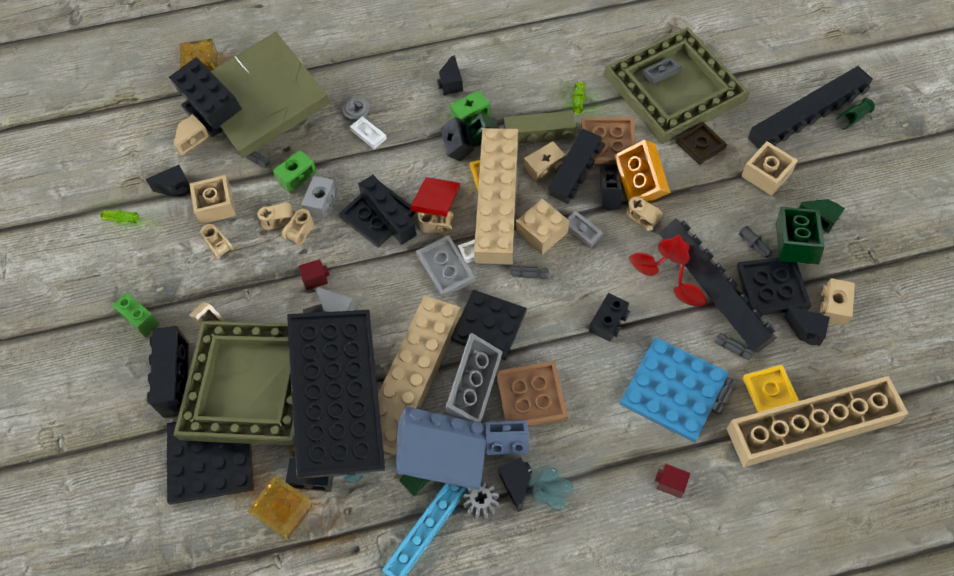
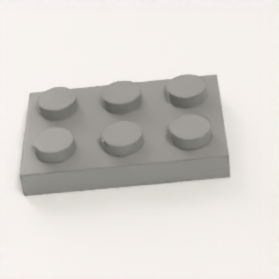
M449 235L416 251V255L442 298L475 282L473 273Z

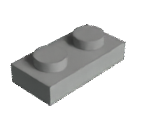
M577 211L567 218L569 220L568 230L590 248L603 237V232Z

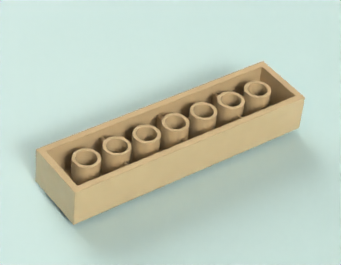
M482 128L474 247L475 263L513 264L518 129Z
M425 295L423 296L378 393L383 451L397 455V424L405 406L422 409L451 343V336L461 317L460 307Z
M886 376L731 420L727 431L742 466L747 467L900 423L909 413L890 377Z

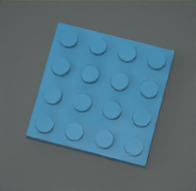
M655 337L621 399L620 405L695 443L729 372Z

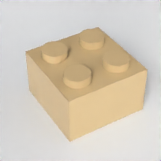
M766 142L746 163L741 177L772 196L793 173L798 160L771 143Z
M226 175L190 183L194 214L200 224L236 216L232 189Z
M543 199L516 220V233L542 255L568 233L569 220Z

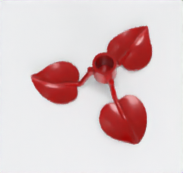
M680 234L673 238L662 240L658 244V250L663 257L655 262L653 256L647 253H635L629 256L630 263L640 273L647 276L658 274L659 268L657 266L666 259L680 264L678 287L674 288L676 297L683 303L691 306H704L707 304L705 295L699 287L690 283H682L684 264H687L690 259L688 252L690 246L683 240Z

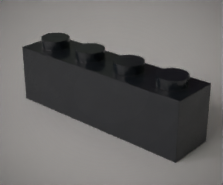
M585 129L581 130L548 187L550 196L567 204L576 197L578 186L582 185L586 179V172L588 169H592L596 155H599L603 150L604 145L602 144L601 136Z
M374 174L358 183L362 198L401 245L417 236L415 223Z

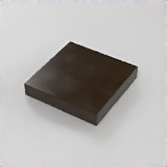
M704 122L676 140V143L699 165L727 147V144Z

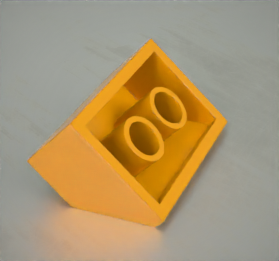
M643 140L614 155L628 202L633 197H641L646 202L652 201L671 193L655 143Z

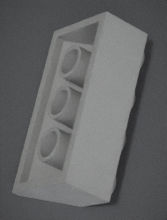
M473 333L469 335L445 408L451 417L481 423L503 351Z

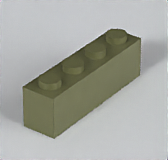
M574 111L504 117V129H518V143L568 140L575 138L576 135Z

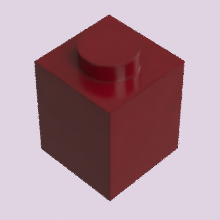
M320 259L299 265L306 290L328 284L327 276H330L327 265L323 266Z
M665 464L663 470L658 469L655 481L658 482L656 489L682 498L690 472Z

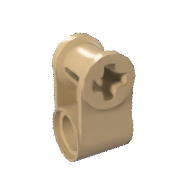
M641 197L631 198L626 209V215L629 219H632L649 231H652L663 217V213L659 208L646 202Z
M286 202L263 207L258 211V218L261 220V226L264 230L285 227L294 216L292 205Z
M299 209L295 212L282 231L283 239H289L298 246L303 244L307 235L314 227V221L307 209Z
M449 211L447 217L419 212L418 225L420 231L423 233L450 234L453 229L451 226L453 213Z
M206 224L201 228V236L218 260L227 251L234 250L231 243L221 234L216 226Z

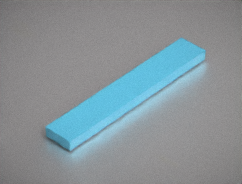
M445 483L382 569L385 575H408L459 504L463 495L466 494L467 487Z

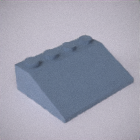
M405 406L397 424L396 473L479 490L481 488L486 447L485 424Z

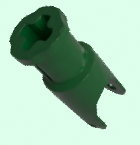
M864 98L860 104L852 106L840 114L836 120L844 115L849 119V125L842 129L845 130L864 118L865 114L873 112L875 104L871 99Z

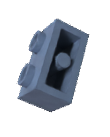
M527 420L485 422L487 455L529 453Z

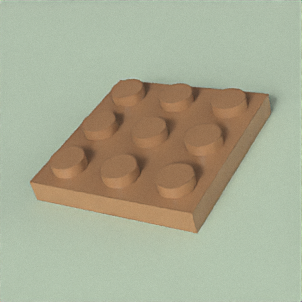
M634 117L581 118V130L585 129L602 137L604 147L602 152L596 155L594 164H617L614 155L636 144Z
M555 361L496 372L505 421L527 420L528 427L568 420Z

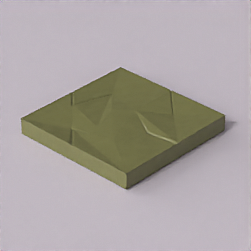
M689 27L606 66L604 70V76L662 144L684 134L702 122L705 123L746 102L750 93ZM670 57L681 66L680 72L653 85L643 76L644 69Z
M277 31L211 71L235 96L242 110L220 125V128L242 159L330 104L327 94Z
M202 321L173 436L185 441L295 446L287 323Z

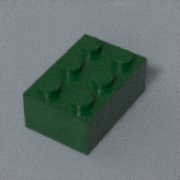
M780 207L776 221L779 261L819 265L825 248L820 211Z

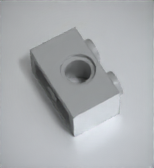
M313 176L301 204L302 208L307 209L311 216L325 219L327 213L331 211L333 198H336L338 193L334 180Z

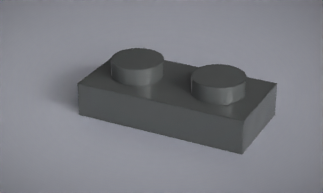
M670 57L644 69L643 76L653 85L680 72L681 66Z

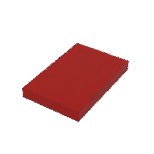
M425 177L411 204V211L447 217L460 189V183Z

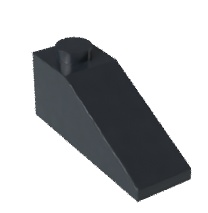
M600 165L601 208L610 211L620 209L622 187L618 166Z

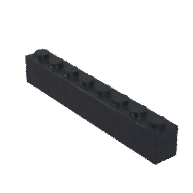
M857 66L753 126L748 139L758 149L766 142L776 146L780 141H786L792 134L802 131L807 125H813L819 118L826 117L834 109L838 110L846 102H852L858 95L865 94L870 89L873 78Z
M675 218L659 232L660 236L665 240L680 234L683 240L689 244L690 249L688 252L690 259L684 266L753 352L759 353L777 339L773 334L776 332L775 329L768 322L764 323L761 319L762 313L756 307H751L748 303L750 299L744 292L740 293L737 290L738 284L733 278H728L724 274L726 270L719 262L715 263L712 259L714 257L712 252L708 248L704 249L701 246L702 240L696 234L692 235L689 231L691 229L689 224L684 220L680 221Z

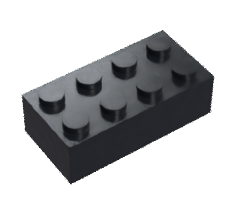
M197 57L169 76L175 88L214 130L242 110L235 96Z
M177 326L155 328L150 337L152 353L149 355L151 373L148 374L150 392L147 393V401L163 418L179 415L188 379L189 342Z

